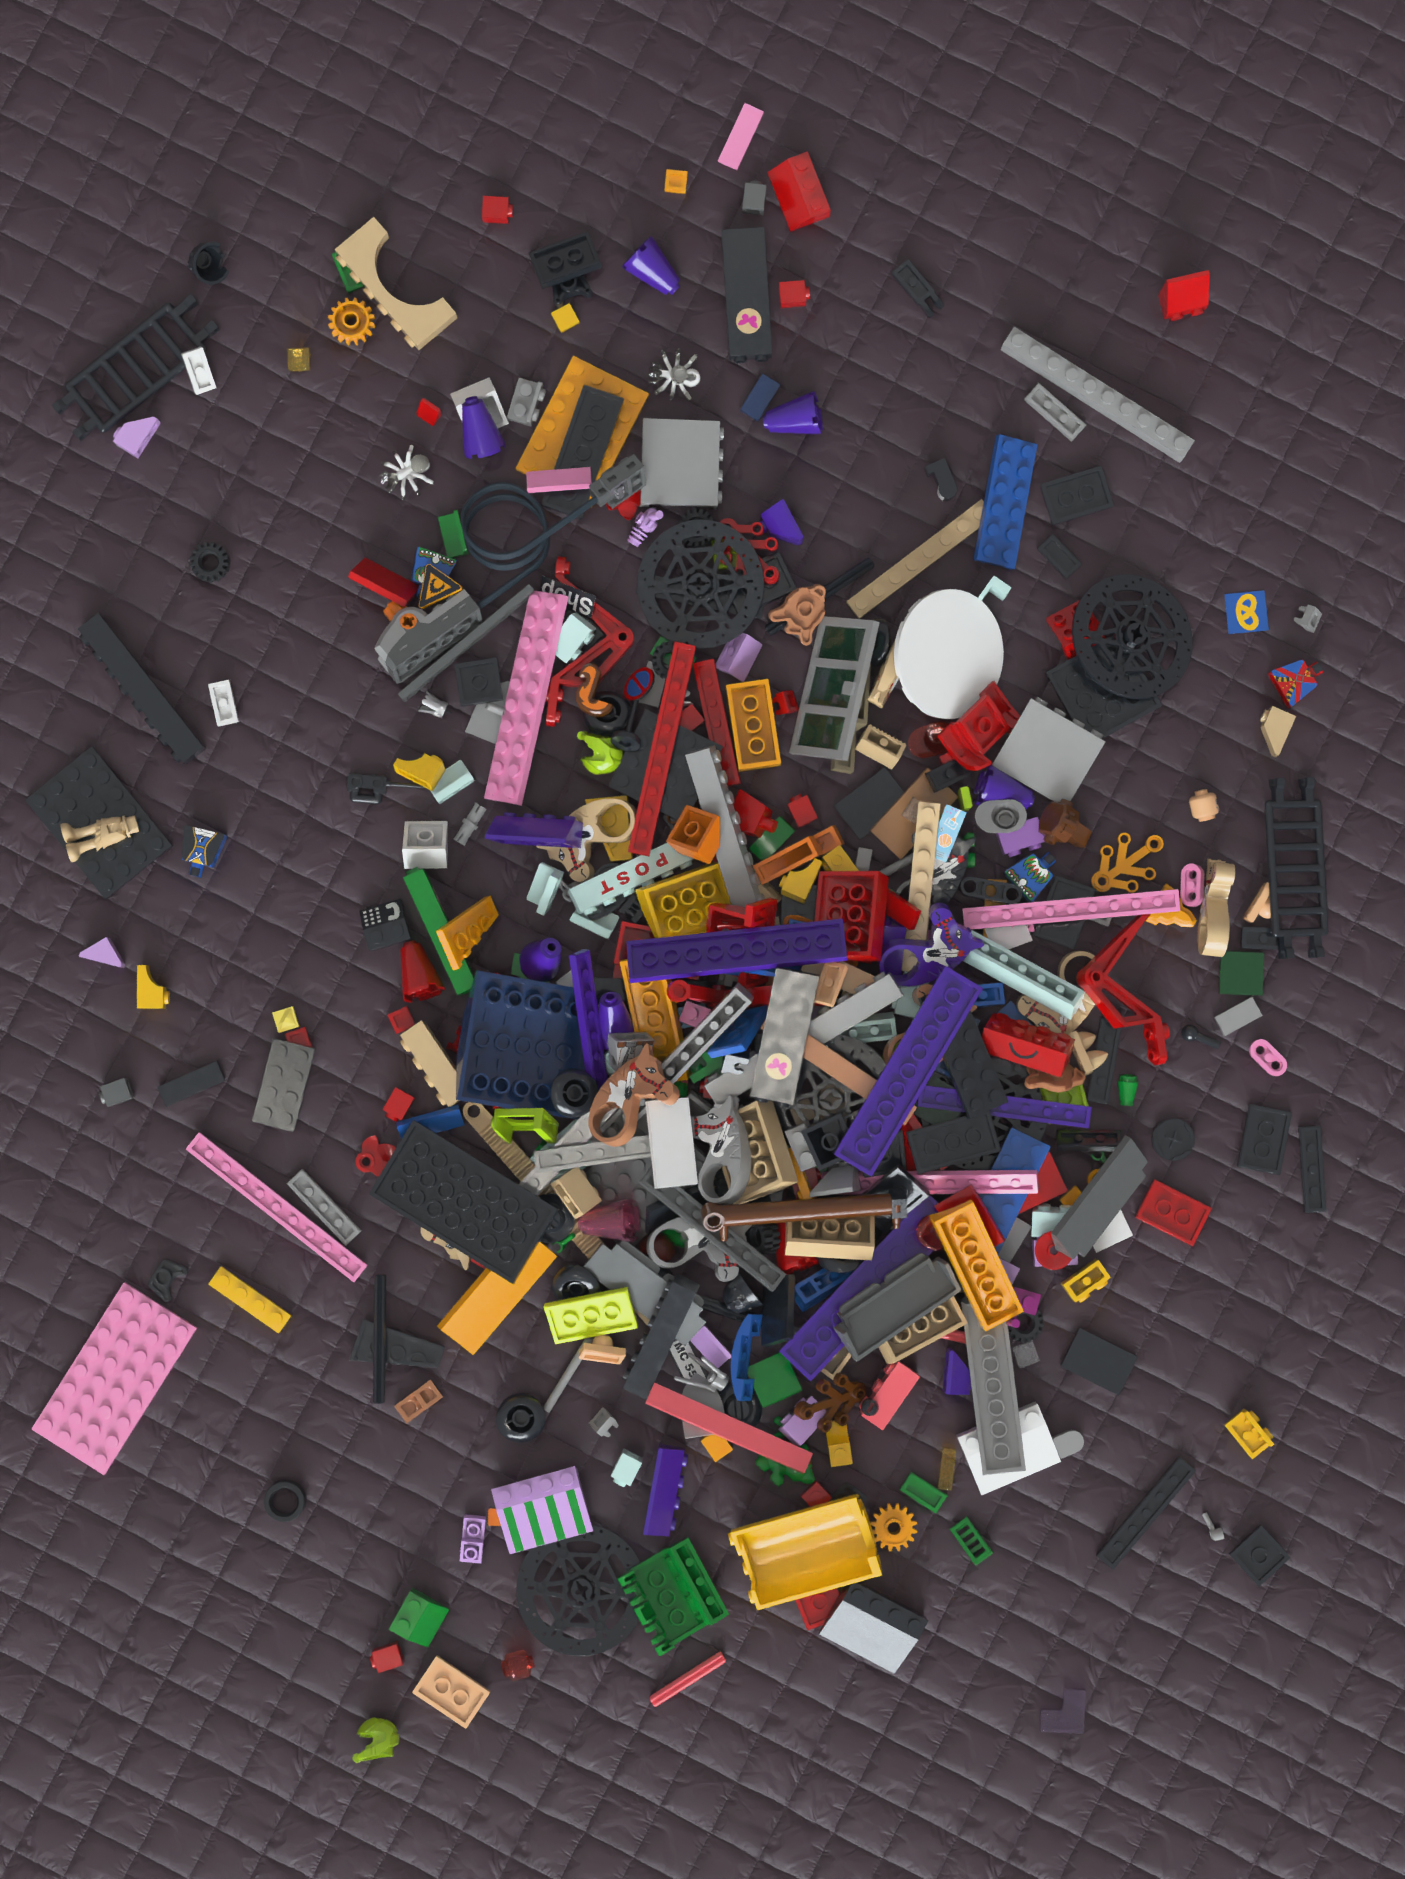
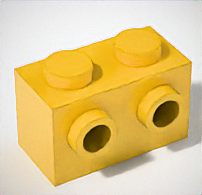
M1094 1259L1061 1282V1285L1074 1302L1079 1301L1081 1303L1091 1296L1089 1294L1094 1289L1099 1290L1107 1285V1280L1111 1277L1100 1261Z

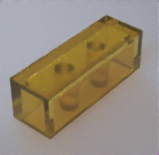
M942 1447L938 1489L952 1491L956 1449Z

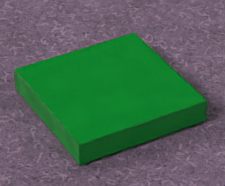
M781 1353L748 1367V1377L754 1379L753 1388L763 1408L802 1391L790 1362Z

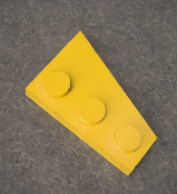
M627 795L585 799L586 804L601 799H620L629 802ZM614 805L601 817V826L604 827L609 836L619 837L630 826V814L623 805ZM630 840L623 843H603L610 861L633 859V853L628 852Z

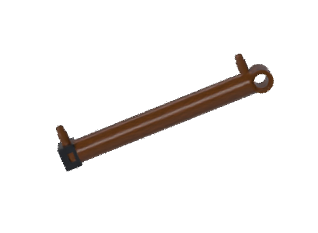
M904 1188L889 1189V1193L730 1205L708 1202L701 1208L703 1225L707 1230L713 1232L720 1230L721 1241L723 1242L727 1241L728 1226L891 1215L893 1228L899 1229L901 1218H907V1196Z

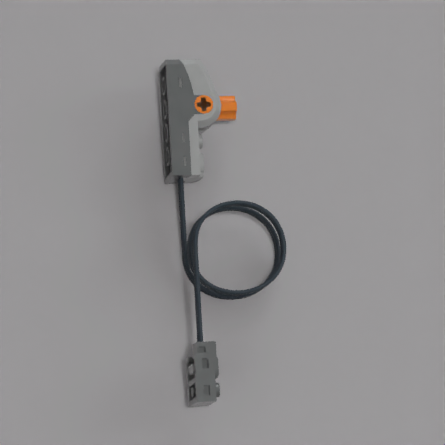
M634 454L629 458H623L616 467L609 468L601 474L598 480L589 485L590 496L592 497L590 500L549 529L541 505L526 489L512 483L497 482L486 485L476 491L467 500L462 509L461 527L466 546L478 562L491 569L506 571L520 568L534 560L541 551L542 553L532 565L477 604L465 589L451 595L444 604L434 607L430 614L416 607H403L393 601L387 604L383 612L390 623L379 637L374 649L379 655L378 661L396 684L408 679L459 643L482 624L483 620L480 609L534 572L544 562L549 551V536L596 503L600 507L608 503L613 509L646 486L644 465ZM505 489L515 491L532 502L530 503L528 500L514 494L500 493L483 499L467 515L469 508L477 499L494 490ZM502 500L514 501L524 505L537 516L543 526V533L523 547L506 553L491 552L477 545L469 536L468 528L471 520L485 506ZM538 545L529 555L512 563H495L478 554L480 553L491 559L508 560L519 557Z

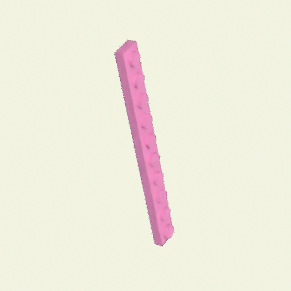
M1176 889L964 908V927L974 930L1180 911L1179 891Z
M201 1132L195 1136L186 1148L188 1152L351 1281L355 1282L368 1266Z
M1037 1170L928 1171L917 1174L916 1171H908L930 1191V1194H955L970 1184L973 1185L977 1194L1038 1193L1039 1190ZM858 1171L861 1191L834 1195H862L884 1175L864 1178L863 1171ZM823 1172V1173H822V1176H821L822 1179L824 1178V1176H825L828 1172Z

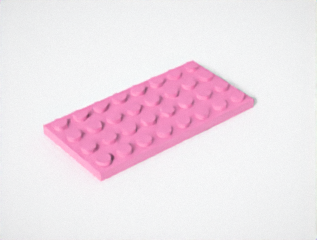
M124 1282L35 1422L32 1430L105 1475L197 1330V1327Z

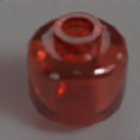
M524 1650L508 1653L504 1656V1660L501 1661L505 1678L508 1677L511 1681L528 1678L531 1675V1669L535 1667L532 1655L528 1656Z

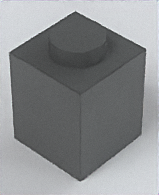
M750 181V183H745L742 213L763 216L766 185H763L762 182Z
M122 1078L100 1086L101 1092H99L102 1103H106L107 1107H112L135 1098L128 1078Z

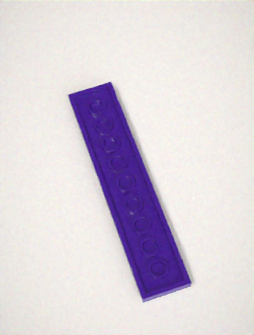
M843 919L626 941L630 983L847 961Z
M944 966L835 1150L834 1155L872 1177L981 993L982 987Z
M930 1195L907 1214V1218L901 1220L899 1229H893L874 1249L872 1260H864L793 1335V1339L789 1340L779 1350L809 1381H812L845 1346L833 1328L842 1322L837 1315L839 1307L871 1284H881L884 1282L886 1274L917 1253L929 1256L941 1243L929 1217L931 1214L938 1213L934 1207L938 1202Z

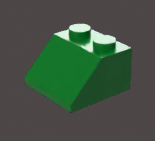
M412 1588L389 1630L408 1641L429 1647L449 1608Z

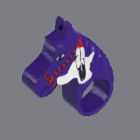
M939 902L931 905L929 908V917L933 923L930 939H892L882 946L881 961H877L880 972L884 971L887 974L888 972L884 969L886 957L894 950L907 949L915 954L917 958L916 966L914 965L906 974L891 975L898 986L922 985L937 979L944 966L950 969L955 968L967 957L971 950L983 947V941L972 937L970 928H965L963 925L958 924L953 918L949 907Z

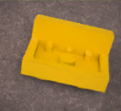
M840 845L821 859L824 871H859Z
M1242 1409L1226 1422L1224 1426L1248 1456L1254 1459L1268 1446L1272 1447L1274 1445L1271 1441L1273 1436L1266 1427L1262 1429L1257 1422L1260 1420L1252 1410L1248 1412L1246 1409Z

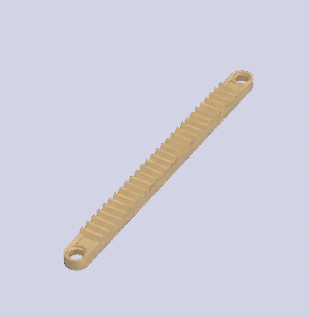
M472 1102L465 1104L463 1108L465 1119L521 1182L535 1167L534 1163L513 1139L511 1144H508L492 1129L491 1119L493 1116L483 1104ZM471 1105H476L480 1109V1114L475 1118L468 1114V1108ZM549 1183L538 1196L547 1193H557L550 1185L551 1183ZM581 1216L575 1219L574 1227L570 1234L574 1233L576 1236L572 1241L589 1259L602 1240ZM634 1308L635 1313L648 1325L650 1320Z

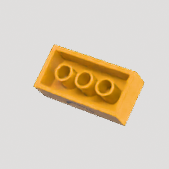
M769 679L726 685L738 771L743 772L781 766Z

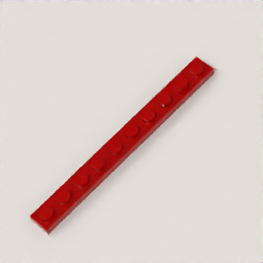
M680 642L674 643L636 813L635 825L628 849L630 853L650 857L696 651V646Z

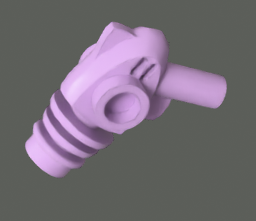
M651 507L644 513L640 512L635 519L637 529L632 526L635 532H630L633 536L628 535L627 541L636 547L642 544L640 539L644 541L645 539L642 536L648 537L644 533H652L658 524L655 520L661 519L663 512L657 511L656 507Z

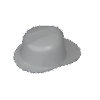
M1009 799L983 802L975 811L977 825L988 833H1010L1017 831L1024 826L1027 818L1025 807L1020 802Z

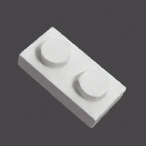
M203 347L181 353L195 394L198 395L215 389L216 385Z
M230 680L208 684L217 726L239 722Z

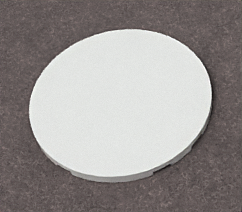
M937 590L916 601L908 610L909 613L904 621L900 623L895 639L894 665L896 675L899 676L903 686L904 694L920 711L936 718L955 719L960 718L981 698L979 694L992 681H995L996 684L998 683L1003 665V641L994 615L980 599L962 590Z

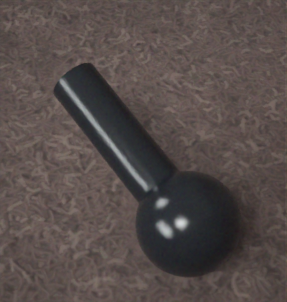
M1188 1024L1182 1028L1181 1035L1184 1040H1197L1217 1050L1219 1049L1221 1041L1198 1032L1196 1026Z

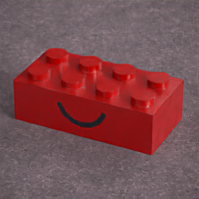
M993 1013L982 1034L988 1054L1058 1077L1062 1076L1067 1067L1075 1043V1039L1071 1038L1068 1034L1055 1033L1043 1026L1036 1027L1030 1025L1025 1020L1009 1018L1008 1015L1003 1013Z

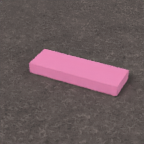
M744 103L718 159L719 163L738 170L763 117L764 111Z
M590 467L526 472L528 493L587 489L592 484Z

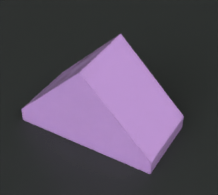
M105 937L79 954V957L121 968L125 967L122 957L112 940L108 937Z

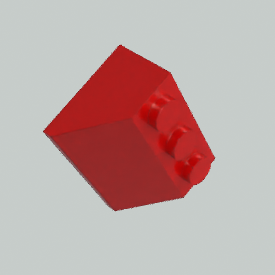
M808 151L785 160L768 172L790 232L830 217L831 210Z

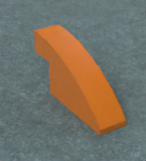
M832 825L753 865V868L761 884L764 885L789 873L790 870L793 871L813 861L814 858L817 859L829 853L837 846H842L845 843L836 825Z

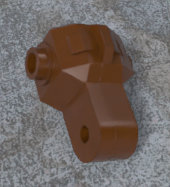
M1061 799L1060 802L1052 801L1045 808L1039 821V833L1044 836L1043 840L1052 845H1055L1056 842H1069L1079 848H1085L1092 831L1079 823V812L1072 807L1073 803L1066 799Z

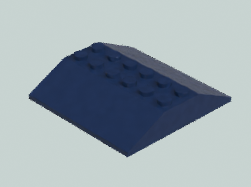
M476 971L463 1014L456 1068V1100L509 1109L544 1108L552 1116L565 1117L556 1111L552 1103L551 1087L553 1081L561 1071L568 1068H578L585 1071L574 987Z

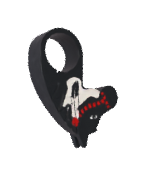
M915 831V832L913 833V835H912V843H913V844L915 843V833H916V831ZM958 834L947 862L935 858L932 896L934 895L933 904L939 902L947 904L955 894L965 874L969 860V849L977 840L976 837L964 839ZM911 877L906 879L897 889L896 894L900 897L903 889L910 885Z

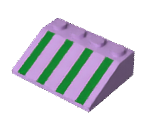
M575 1466L491 1489L509 1554L593 1531L579 1473Z

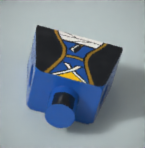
M187 825L184 826L182 860L191 862L189 875L201 878L204 866L215 867L227 840L226 835Z

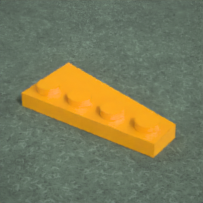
M491 895L483 897L436 931L453 970L460 969L463 959L468 958L471 948L479 943L482 933L486 932L499 914Z

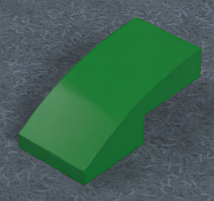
M781 816L776 819L778 825L775 832L765 831L762 837L758 838L749 848L761 861L772 856L796 831Z

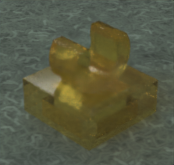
M308 347L287 349L289 371L310 370V352Z

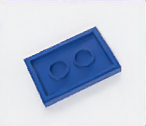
M767 1005L744 1010L713 1042L708 1050L709 1056L715 1058L746 1051L766 1019Z

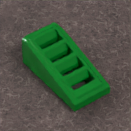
M965 1517L950 1528V1531L975 1565H978L993 1554L989 1545L968 1517ZM968 1525L969 1529L959 1535L958 1531ZM973 1532L975 1536L964 1542L963 1539ZM979 1540L980 1543L970 1550L968 1546ZM984 1547L985 1551L975 1557L974 1553Z

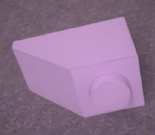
M155 417L124 423L122 427H118L115 431L113 442L131 455L139 458L161 423Z

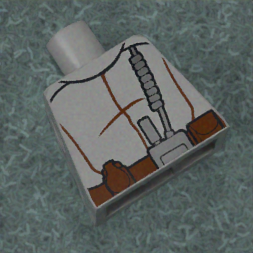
M647 1032L608 1034L610 1067L617 1071L623 1064L639 1056L645 1044L653 1047L654 1039Z

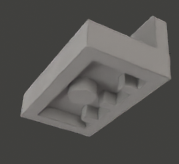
M522 378L518 379L507 420L531 427L533 421L537 422L540 409H537L539 401L543 402L546 389H543V382L538 381L536 383Z

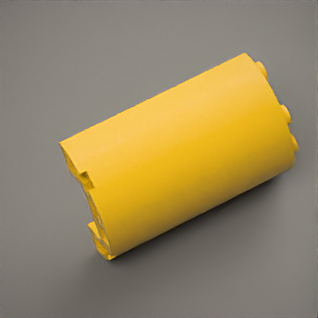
M858 1494L734 1528L728 1533L731 1546L735 1545L738 1555L743 1556V1570L745 1575L749 1574L751 1580V1590L748 1591L751 1603H755L757 1610L882 1575L874 1533L862 1500H857L859 1498Z

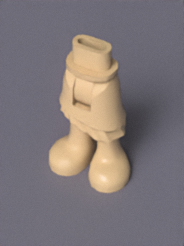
M125 815L122 818H101V820H96V823L76 829L72 828L68 823L60 824L71 862L77 861L85 851L96 848L98 851L102 847L105 849L109 845L131 837L132 833L139 832L135 815L127 818ZM96 834L95 838L79 843H71L78 839Z

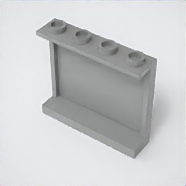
M643 418L641 463L645 468L646 486L641 488L640 507H649V505L713 507V509L717 510L718 504H722V491H718V482L722 483L723 470H719V461H723V449L719 448V442L724 438V427H720V421Z
M1036 697L1034 700L1031 698L992 765L1054 802H1060L1061 799L1071 801L1106 741L1102 739L1104 735L1094 729L1089 732L1084 729L1085 724L1075 718L1073 721L1065 718L1066 713L1056 707L1054 711L1046 707L1048 702Z

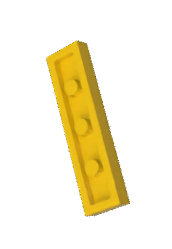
M223 1266L218 1269L209 1282L211 1287L277 1333L281 1332L292 1316Z

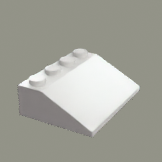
M1036 1402L1018 1408L1026 1471L983 1476L977 1427L956 1435L981 1495L1061 1462L1046 1422Z

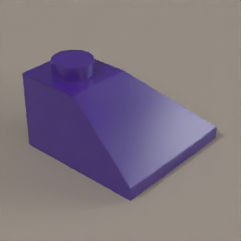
M784 499L760 514L761 521L759 523L764 527L763 533L768 532L770 537L799 546L803 543L804 536Z
M946 1347L942 1390L945 1394L970 1395V1390H972L970 1370L952 1348Z

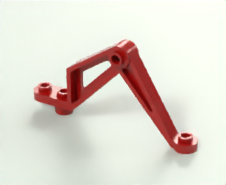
M558 556L555 573L556 579L563 584L578 589L565 579V574L570 573L571 562L567 561V557ZM596 602L594 603L591 619L605 633L606 637L551 678V684L548 686L545 702H548L546 726L555 727L556 723H560L561 710H558L559 702H563L564 689H560L561 686L578 688L585 680H580V677H576L575 674L585 664L592 662L610 648L613 652L599 667L602 674L599 681L600 684L634 644L633 632ZM622 636H627L626 640L621 641L620 638Z
M1149 914L1136 915L1087 965L1080 969L1076 979L1078 985L1083 988L1113 1028L1144 1024L1148 1060L1153 1065H1161L1167 1061L1165 1040L1170 1037L1169 1026L1166 1023H1162L1161 1016L1108 976L1115 963L1149 916ZM1104 988L1133 1011L1135 1015L1123 1017L1101 990Z
M676 980L668 985L667 996L673 1002H682L688 998L706 1004L709 1008L713 1009L731 990L725 989L724 985H713L712 988L687 984L683 980ZM773 985L746 989L754 996L752 1003L748 1007L755 1008L764 1005L768 1007ZM815 1003L814 1006H824V1005Z

